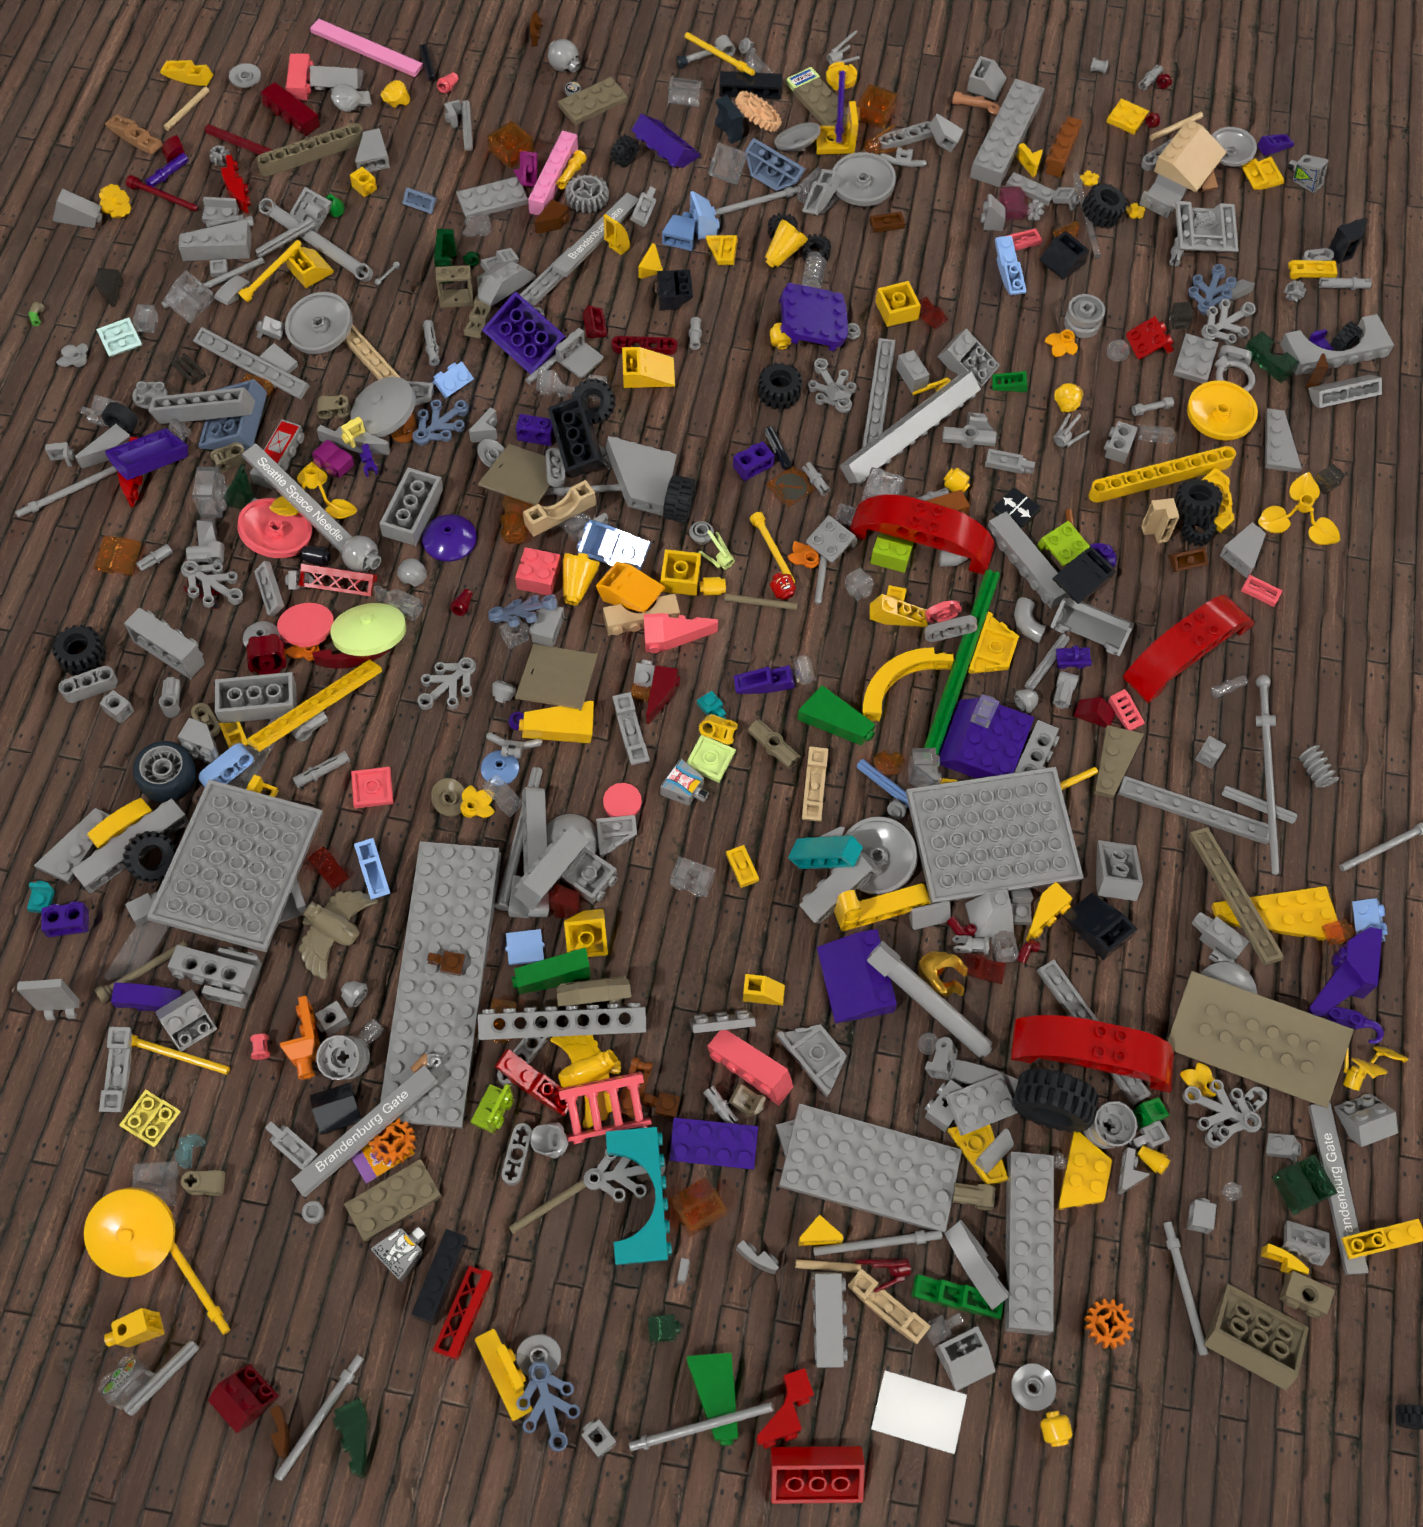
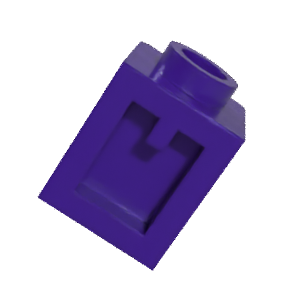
M1326 329L1317 330L1310 335V342L1323 349L1333 351V348L1325 339Z

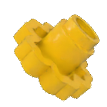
M109 184L100 190L99 197L101 202L99 205L102 206V212L111 214L113 218L121 219L130 213L131 205L128 203L130 198L124 190H120L118 185Z

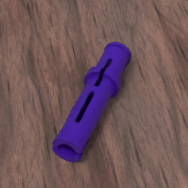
M181 153L163 168L157 169L152 176L145 179L146 184L155 187L160 182L166 181L167 177L189 162L188 157Z

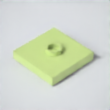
M701 734L686 763L700 775L720 783L736 749Z

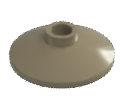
M451 778L439 780L431 791V801L434 808L440 814L447 817L460 814L464 787L458 781Z

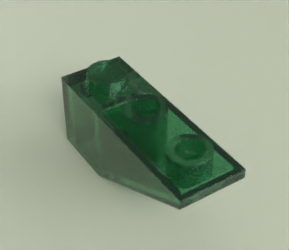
M240 465L224 494L227 506L243 509L255 498L244 465Z
M358 1398L335 1409L336 1416L333 1417V1422L337 1431L341 1430L344 1437L340 1441L344 1452H349L352 1459L348 1462L352 1474H357L359 1478H363L365 1476L371 1421L363 1400Z

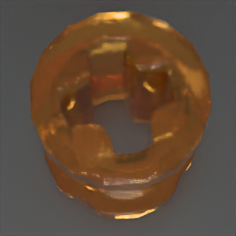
M633 683L631 688L632 698L645 700L648 703L651 686L643 687Z

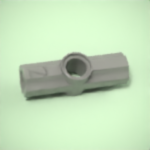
M967 425L964 428L944 427L942 441L946 443H959L965 448H972L974 445L995 446L997 432L979 430L973 425Z

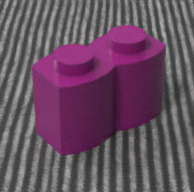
M325 440L312 452L315 465L319 468L323 467L333 477L341 478L354 466L352 456L329 440Z

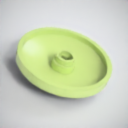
M383 603L363 604L343 612L335 619L331 626V638L335 647L343 653L354 656L374 655L392 648L401 641L406 632V622L402 612L394 606Z

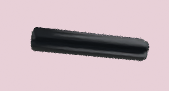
M425 43L420 44L419 48L427 80L434 81L436 77L428 46Z
M766 427L765 434L784 470L791 469L792 463L774 427Z

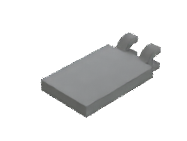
M62 979L18 982L17 991L37 1011L43 1010L47 1021L56 1020L54 1010H65L68 1019H77L75 1008H79L80 1000Z

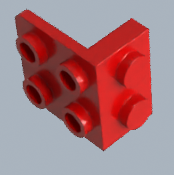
M1156 316L1126 333V337L1138 359L1146 357L1161 347H1164L1167 353L1174 351L1171 345L1174 343L1171 336L1165 334L1166 326L1163 321L1159 323Z

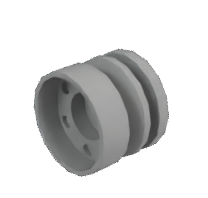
M334 1035L327 1038L320 1045L317 1051L316 1062L322 1074L332 1080L353 1079L360 1076L366 1070L369 1064L370 1053L362 1039L356 1036ZM349 1055V1059L344 1060V1056Z
M1118 1101L1107 1102L1097 1105L1092 1126L1083 1131L1089 1141L1100 1149L1120 1147L1129 1143L1134 1138L1137 1130V1120L1133 1111L1126 1104Z

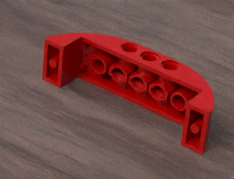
M896 494L877 495L862 501L856 509L849 529L856 538L865 540L870 529L970 558L971 562L968 571L982 575L988 569L995 547V542L984 526L968 515L948 507Z
M1227 595L1215 597L1175 624L1154 641L1134 661L1123 675V678L1149 703L1162 693L1167 682L1237 632L1241 636L1253 627L1254 621Z
M1037 1015L1015 1019L1011 1060L1031 1064L1036 1059L1042 1058L1150 1081V1089L1168 1093L1172 1091L1174 1049L1171 1044L1158 1036L1137 1029L1071 1016Z

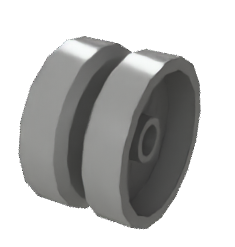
M1089 294L1073 297L1069 302L1064 318L1066 330L1073 331L1075 337L1090 338L1096 335L1100 330L1105 315L1103 302Z

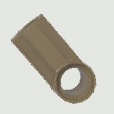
M954 1183L952 1202L973 1205L980 1210H994L996 1187L988 1184L974 1186Z

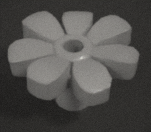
M1034 199L1033 203H1029V209L1026 210L1029 220H1040V216L1044 214L1042 209L1044 204Z

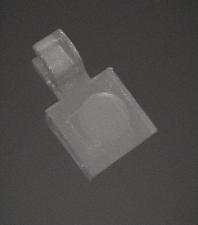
M959 1313L946 1321L940 1315L927 1322L931 1328L927 1331L926 1335L932 1346L953 1336L950 1329L963 1322Z

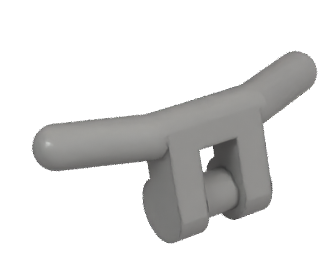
M897 147L895 158L884 153L880 154L889 163L895 165L924 167L927 164L925 160H911L913 149L903 150L901 147Z
M491 732L486 734L488 740L502 746L501 756L503 757L511 755L514 758L521 759L523 749L538 747L543 744L542 739L521 742L505 740Z

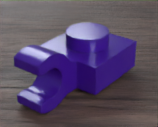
M368 444L361 445L363 453L359 454L362 463H366L364 466L365 476L369 477L368 471L370 470L375 471L377 475L378 469L374 464Z

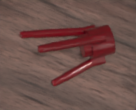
M907 1258L854 1260L855 1264H872L873 1268L889 1267L890 1275L895 1276V1279L875 1288V1293L896 1283L904 1282V1277L911 1274V1266Z

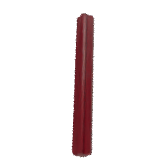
M207 124L204 128L205 133L259 155L273 150L210 124Z

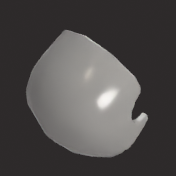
M410 558L400 563L397 568V576L405 585L408 583L415 587L425 581L427 570L418 559Z

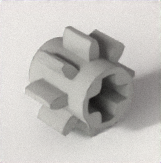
M214 146L210 150L211 155H209L211 162H214L215 166H225L227 164L225 155H230L229 150H225L224 146Z
M1296 280L1288 283L1284 291L1287 294L1286 298L1295 302L1302 299L1307 290L1303 287L1305 284Z

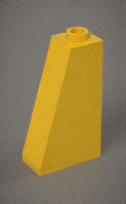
M594 701L584 702L581 711L575 708L557 706L524 712L523 719L519 720V730L522 731V738L591 743Z

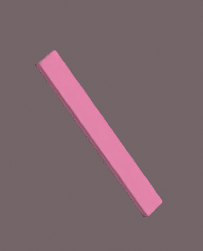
M318 19L310 27V31L313 34L413 77H416L423 69V63L321 19Z

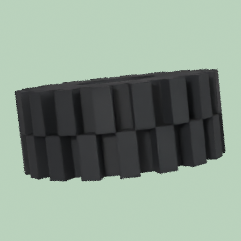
M589 378L586 381L579 382L580 384L575 386V390L571 394L572 398L580 395L586 402L590 395H597L600 398V405L597 408H590L588 406L592 423H602L605 419H609L616 406V398L609 385L596 378Z

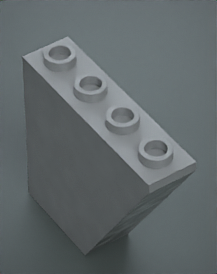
M608 436L605 450L627 506L662 516L665 496L673 474L677 454Z

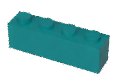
M851 835L799 838L796 840L788 859L799 869L854 867L863 846Z

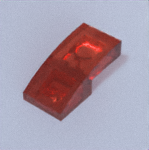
M927 296L919 300L921 305L919 316L935 329L948 321L940 307L935 308Z
M324 846L308 857L310 863L333 890L349 879L347 873L339 866Z
M965 953L963 963L968 968L967 975L1003 984L1006 963L986 960L985 956Z

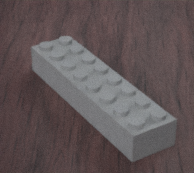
M1014 80L972 164L970 178L997 187L1001 186L1017 153L1018 145L1022 143L1042 102L1045 88L1022 80Z
M1011 1152L1007 1157L1008 1181H1006L1005 1288L1011 1296L1005 1300L1004 1332L1049 1336L1053 1332L1054 1156Z

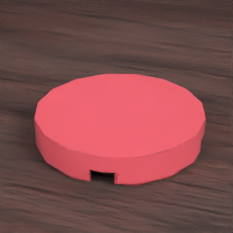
M945 601L926 610L925 617L929 623H934L933 621L935 620L943 622L955 618L958 615L957 612H961L962 609L958 601Z
M617 783L609 787L603 797L604 809L610 817L636 816L642 804L641 794L631 784Z

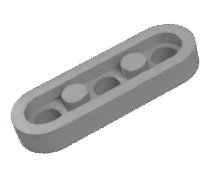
M549 448L545 455L547 483L553 487H559L565 482V468L559 449Z

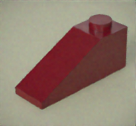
M655 665L646 712L647 724L653 721L675 694V688L680 686L681 676H677V668Z

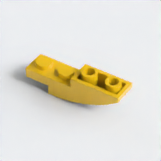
M1415 1219L1342 1237L1341 1239L1348 1259H1354L1422 1242L1423 1228L1420 1220Z

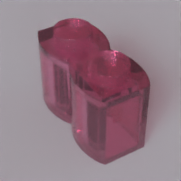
M1021 186L1001 187L999 200L1005 207V220L1023 219L1024 215L1027 214V204L1024 202L1025 193L1022 191Z

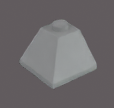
M1007 889L987 892L965 903L970 924H974L977 929L974 933V938L989 937L990 939L1014 934L1013 911Z

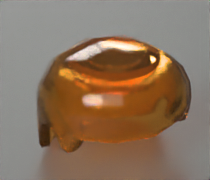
M886 750L876 753L873 759L876 769L887 776L896 775L905 762L903 756L898 752L887 754Z

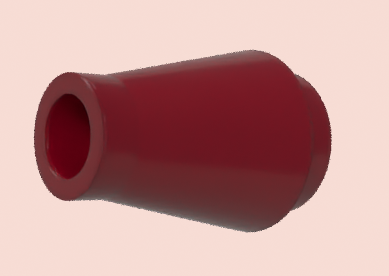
M464 589L451 603V611L455 615L463 616L468 612L473 596L472 591Z

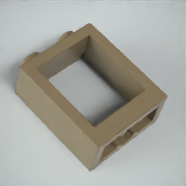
M470 265L436 267V284L440 308L474 306ZM467 280L468 289L443 290L442 282Z

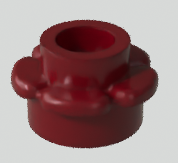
M1160 74L1158 76L1157 85L1159 88L1166 89L1172 84L1169 74Z
M1149 113L1145 120L1146 125L1150 128L1159 126V114Z

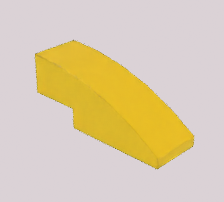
M192 60L166 61L160 70L162 75L171 79L198 86H207L213 77L208 65H194Z
M605 214L603 216L604 240L609 242L611 249L622 255L630 248L627 231L623 225Z
M139 798L109 815L90 830L87 836L100 849L107 845L112 838L124 833L129 826L135 825L142 820L146 814L152 813V810L142 798Z

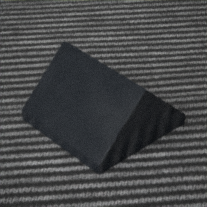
M351 1082L310 1095L312 1112L321 1135L357 1124L361 1120Z

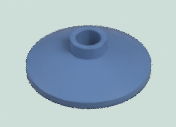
M494 751L488 754L481 763L483 778L495 786L511 783L519 773L517 758L511 755L503 757L501 756V751ZM500 763L503 764L501 767H497V766H496L497 764H500Z

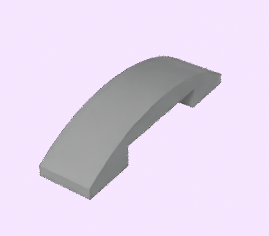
M631 692L612 696L620 732L631 766L649 762L650 759L639 727Z
M109 1027L107 1048L109 1049L105 1087L104 1090H101L99 1112H122L130 1075L132 1033L130 1027Z
M956 1060L950 1079L959 1085L962 1083L972 1085L1002 1072L978 1064ZM1002 1073L1013 1100L1018 1080Z

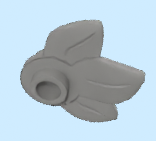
M81 343L77 347L74 345L64 346L61 350L63 356L56 361L57 365L62 367L69 365L81 367L87 363V345Z

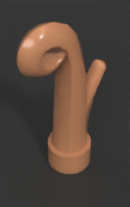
M954 91L952 104L985 108L992 115H997L1001 108L996 103L984 100V96L974 97Z

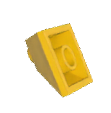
M604 909L582 911L564 921L567 953L586 948L588 957L608 955Z

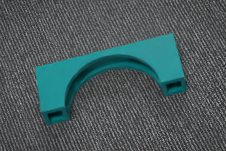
M657 1127L606 1131L608 1156L625 1157L639 1164L650 1176L655 1189V1206L646 1225L635 1235L625 1240L614 1242L615 1265L668 1261V1256L672 1255L671 1242H666V1233H670L669 1220L664 1218V1211H668L667 1197L663 1198L662 1189H666V1178L661 1176L660 1167H665L664 1154H659V1145H663L662 1132H657Z

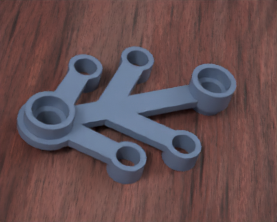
M1216 264L1212 268L1213 278L1209 287L1203 282L1202 275H1195L1193 277V284L1195 286L1189 288V296L1198 302V310L1202 315H1206L1209 307L1219 304L1223 299L1230 300L1232 298V290L1229 288L1236 286L1235 277H1228L1226 283L1217 287L1219 279L1224 278L1226 275L1225 267L1222 264ZM1199 288L1206 295L1205 299L1199 294ZM1222 292L1221 296L1213 299L1214 296Z
M433 400L431 402L433 410L432 423L426 428V420L429 418L428 411L425 409L419 410V429L414 431L413 440L421 446L426 445L429 440L449 442L452 439L450 431L462 432L465 429V425L462 420H457L454 423L447 422L456 415H467L469 412L468 404L463 400H458L454 408L439 419L442 404L440 400ZM436 430H443L441 434L433 433Z
M554 594L546 595L541 600L539 595H533L523 603L521 599H516L504 608L494 607L488 611V619L494 623L508 622L509 627H516L520 624L517 616L526 618L527 623H533L537 621V615L535 612L528 611L540 608L553 610L557 607L558 602Z
M538 1361L533 1363L528 1369L530 1382L523 1395L517 1399L516 1406L521 1411L528 1409L530 1398L538 1386L540 1397L529 1418L523 1422L522 1429L527 1434L533 1433L544 1409L551 1434L548 1441L551 1450L559 1452L566 1448L568 1439L559 1430L553 1406L566 1413L567 1418L571 1420L579 1416L580 1409L577 1405H570L549 1393L547 1384L559 1389L560 1394L564 1397L570 1396L574 1391V1387L570 1382H563L551 1375L549 1366L544 1362ZM537 1369H540L543 1372V1376L541 1378L535 1376V1371ZM564 1385H568L570 1387V1392L568 1394L563 1392ZM521 1399L527 1401V1406L524 1408L519 1405ZM570 1408L576 1409V1416H571L569 1414ZM527 1422L533 1423V1429L531 1431L527 1430L525 1427ZM555 1438H560L561 1440L559 1447L553 1443Z

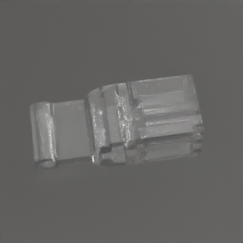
M379 585L374 587L376 599L396 607L402 612L404 617L415 621L423 609L421 599L398 589L389 592L382 589Z

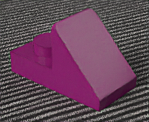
M520 152V169L513 171L522 186L534 187L537 182V153Z

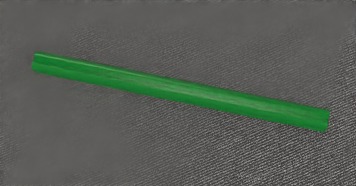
M991 569L985 571L970 614L977 619V630L964 634L922 751L924 758L937 760L1000 577V573L997 571L993 572Z

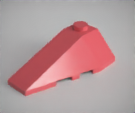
M665 613L644 614L645 652L658 653L718 632V619L696 617L690 620L686 619L683 615L673 618Z

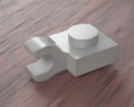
M1159 1120L1140 1130L1142 1136L1133 1139L1129 1144L1131 1148L1136 1150L1146 1144L1149 1148L1153 1149L1168 1142L1170 1137Z

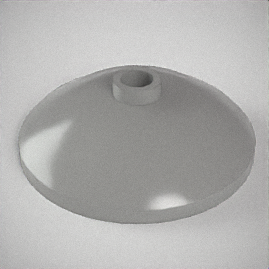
M817 123L798 124L781 132L775 138L774 143L776 148L780 150L800 152L809 147L818 138L821 129Z
M1224 127L1212 134V137L1226 151L1225 156L1219 163L1226 166H1241L1254 158L1257 144L1249 132L1237 127Z
M565 814L554 818L546 825L547 847L553 843L562 829L567 831L572 826L590 840L585 847L594 854L597 853L599 849L597 829L587 818L577 814Z
M1214 963L1200 973L1257 994L1256 984L1252 976L1243 967L1235 963Z

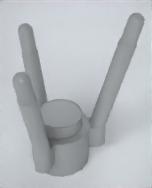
M856 30L836 48L832 49L831 53L827 54V60L830 65L835 62L848 63L860 59L857 56L841 60L843 59L842 53L847 51L851 47L850 45L839 50L857 33Z
M1070 413L1067 414L1058 432L1054 435V442L1059 447L1067 446L1069 448L1074 442L1090 433L1088 430L1071 440L1072 433L1070 430L1081 417V414H1078L1070 425L1064 429L1071 416Z

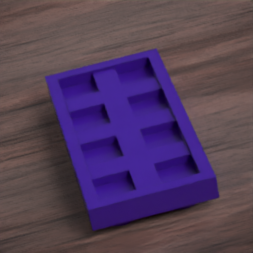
M674 1117L669 1161L754 1169L758 1126Z

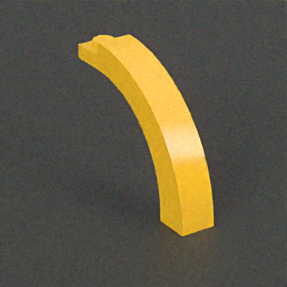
M934 647L921 648L905 652L889 660L871 679L864 696L861 714L870 721H880L882 700L895 682L917 671L951 670L954 661L953 654H935Z

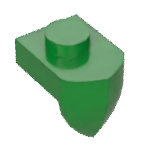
M329 194L326 199L331 201L332 204L328 214L332 217L343 215L345 209L343 202Z

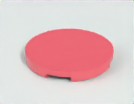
M302 603L287 609L280 616L277 628L281 639L285 643H291L299 647H310L326 640V637L330 634L334 618L331 611L323 605Z

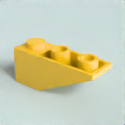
M881 594L870 603V620L885 625L928 626L925 617L926 609Z
M1057 882L1042 893L1026 937L1027 942L1032 938L1037 939L1043 933L1042 929L1046 925L1048 927L1052 926L1057 921L1056 917L1060 913L1064 915L1071 908L1070 903L1073 898Z

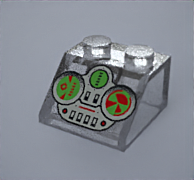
M134 1353L123 1357L118 1363L119 1367L113 1373L110 1372L104 1376L100 1382L101 1385L97 1388L109 1405L120 1410L155 1375Z

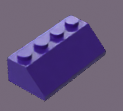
M641 113L632 128L637 139L642 142L645 141L647 147L658 151L657 155L663 159H668V164L674 168L677 166L684 168L701 155L662 122Z

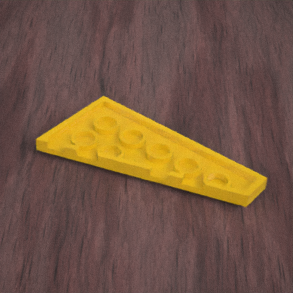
M1326 886L1249 897L1266 927L1272 933L1297 937H1314L1322 941L1325 939L1333 940L1335 943L1341 944L1345 941ZM1226 901L1215 902L1211 905L1215 918L1217 916L1227 925L1241 928Z

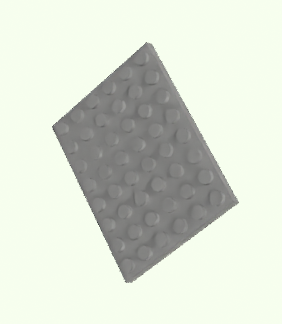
M1056 767L906 790L931 904L979 897L987 892L1003 889L1011 892L1048 886L1055 882L1061 884L1079 881L1084 878Z
M208 780L150 908L147 919L267 952L323 815L322 810Z

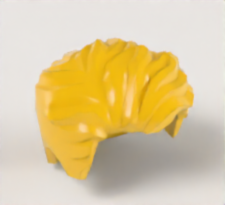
M399 80L390 82L381 92L382 99L393 108H396L398 104L406 106L410 102L407 88Z
M1065 383L1055 390V401L1061 412H1072L1080 406L1083 391L1076 384Z

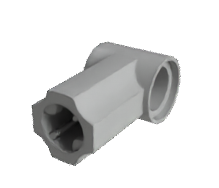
M212 541L206 546H188L186 548L187 561L192 560L196 563L208 562L209 564L219 562L223 564L224 544Z
M1060 671L1053 704L1057 708L1069 707L1072 693L1075 691L1078 682V675Z
M167 677V679L163 680L162 696L159 698V705L163 714L168 718L176 717L180 713L181 681L174 677Z
M321 711L292 730L291 733L298 742H303L311 736L312 731L328 722V718L324 711Z

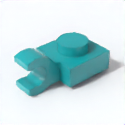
M713 691L697 699V705L706 715L713 714L726 719V712L722 709L723 703Z

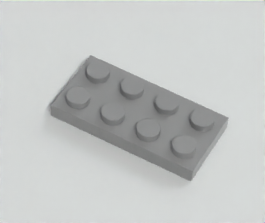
M517 177L456 192L466 220L528 204V198Z

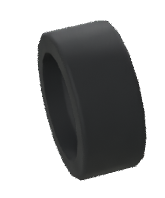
M110 402L101 415L107 426L111 428L117 424L128 434H131L138 424V418L135 413L128 407L116 402Z

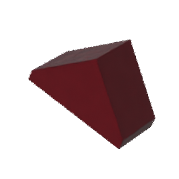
M1102 697L1080 699L1073 717L1106 728L1107 725L1111 726L1115 711Z

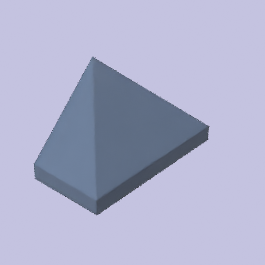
M406 187L402 204L433 214L437 198L429 193Z

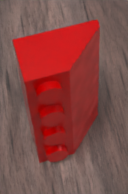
M862 1446L771 1447V1504L863 1503L865 1464Z

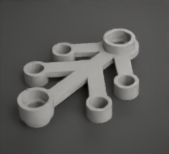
M1223 299L1219 303L1221 311L1219 323L1216 325L1215 316L1218 313V309L1215 306L1209 307L1206 311L1208 322L1201 330L1202 336L1206 340L1218 338L1225 340L1227 345H1233L1237 337L1232 333L1228 335L1220 332L1221 329L1237 333L1240 338H1245L1249 334V329L1245 326L1233 325L1232 323L1242 317L1253 315L1256 311L1255 305L1251 302H1246L1240 308V311L1227 318L1228 308L1231 304L1228 299Z
M823 358L815 361L814 370L822 375L827 386L811 380L808 382V390L810 392L818 390L826 393L830 382H834L827 371L828 362ZM845 369L840 370L836 383L843 384L844 381L848 380L849 372ZM854 382L846 384V388L851 395L856 391V384ZM818 393L815 396L816 404L822 405L827 403L833 405L841 413L849 412L852 408L851 395L850 397L831 401L823 393Z
M189 560L183 563L181 573L188 578V596L190 598H197L199 596V588L196 586L195 579L197 578L202 581L203 605L210 608L214 605V597L211 595L210 587L228 597V601L233 605H238L242 602L243 593L240 589H228L218 583L220 581H227L229 584L237 583L238 575L236 572L231 571L222 574L223 565L219 562L198 565L195 561ZM212 571L214 575H205L202 572Z
M468 657L462 658L459 663L438 662L434 666L435 672L438 675L424 674L421 676V683L425 687L431 686L432 683H442L430 694L423 693L418 697V705L421 709H431L434 704L433 701L448 688L449 698L447 699V705L450 709L458 708L457 680L462 676V696L470 697L472 695L470 675L475 672L476 663ZM446 671H455L452 675H443ZM465 689H469V690H470V691L467 692V693L463 692ZM452 701L456 702L454 705L450 704Z
M1215 1079L1209 1085L1211 1092L1216 1093L1220 1103L1201 1096V1091L1195 1086H1189L1183 1091L1182 1096L1186 1103L1191 1105L1197 1103L1218 1112V1114L1208 1118L1202 1117L1197 1121V1127L1201 1131H1206L1212 1125L1229 1118L1238 1122L1229 1127L1221 1126L1217 1129V1136L1222 1140L1229 1138L1231 1134L1245 1130L1249 1133H1254L1261 1127L1260 1116L1249 1110L1243 1098V1091L1239 1088L1231 1090L1229 1098L1237 1103L1241 1113L1233 1109L1223 1089L1224 1084L1221 1080ZM1214 1083L1219 1085V1090L1214 1088ZM1233 1092H1237L1239 1098L1234 1097ZM1188 1093L1193 1095V1100L1188 1098ZM1247 1119L1253 1122V1126L1247 1123ZM1201 1121H1205L1207 1127H1203ZM1221 1129L1227 1132V1136L1221 1134Z
M607 1149L605 1150V1157L598 1167L589 1169L584 1174V1184L588 1189H601L612 1196L613 1200L617 1203L625 1200V1191L621 1188L615 1189L606 1181H617L633 1192L635 1197L639 1199L644 1198L647 1193L644 1185H637L627 1178L647 1174L641 1166L626 1168L631 1161L630 1159L622 1157L613 1171L605 1172L610 1162L618 1157H609ZM664 1162V1166H665V1167H661V1168H660V1170H661V1176L665 1173V1170H666L665 1162ZM596 1175L598 1180L592 1182L590 1180L591 1176ZM638 1188H642L644 1190V1193L642 1195H638L636 1193V1190ZM617 1192H621L623 1194V1197L621 1199H617L615 1197V1194Z

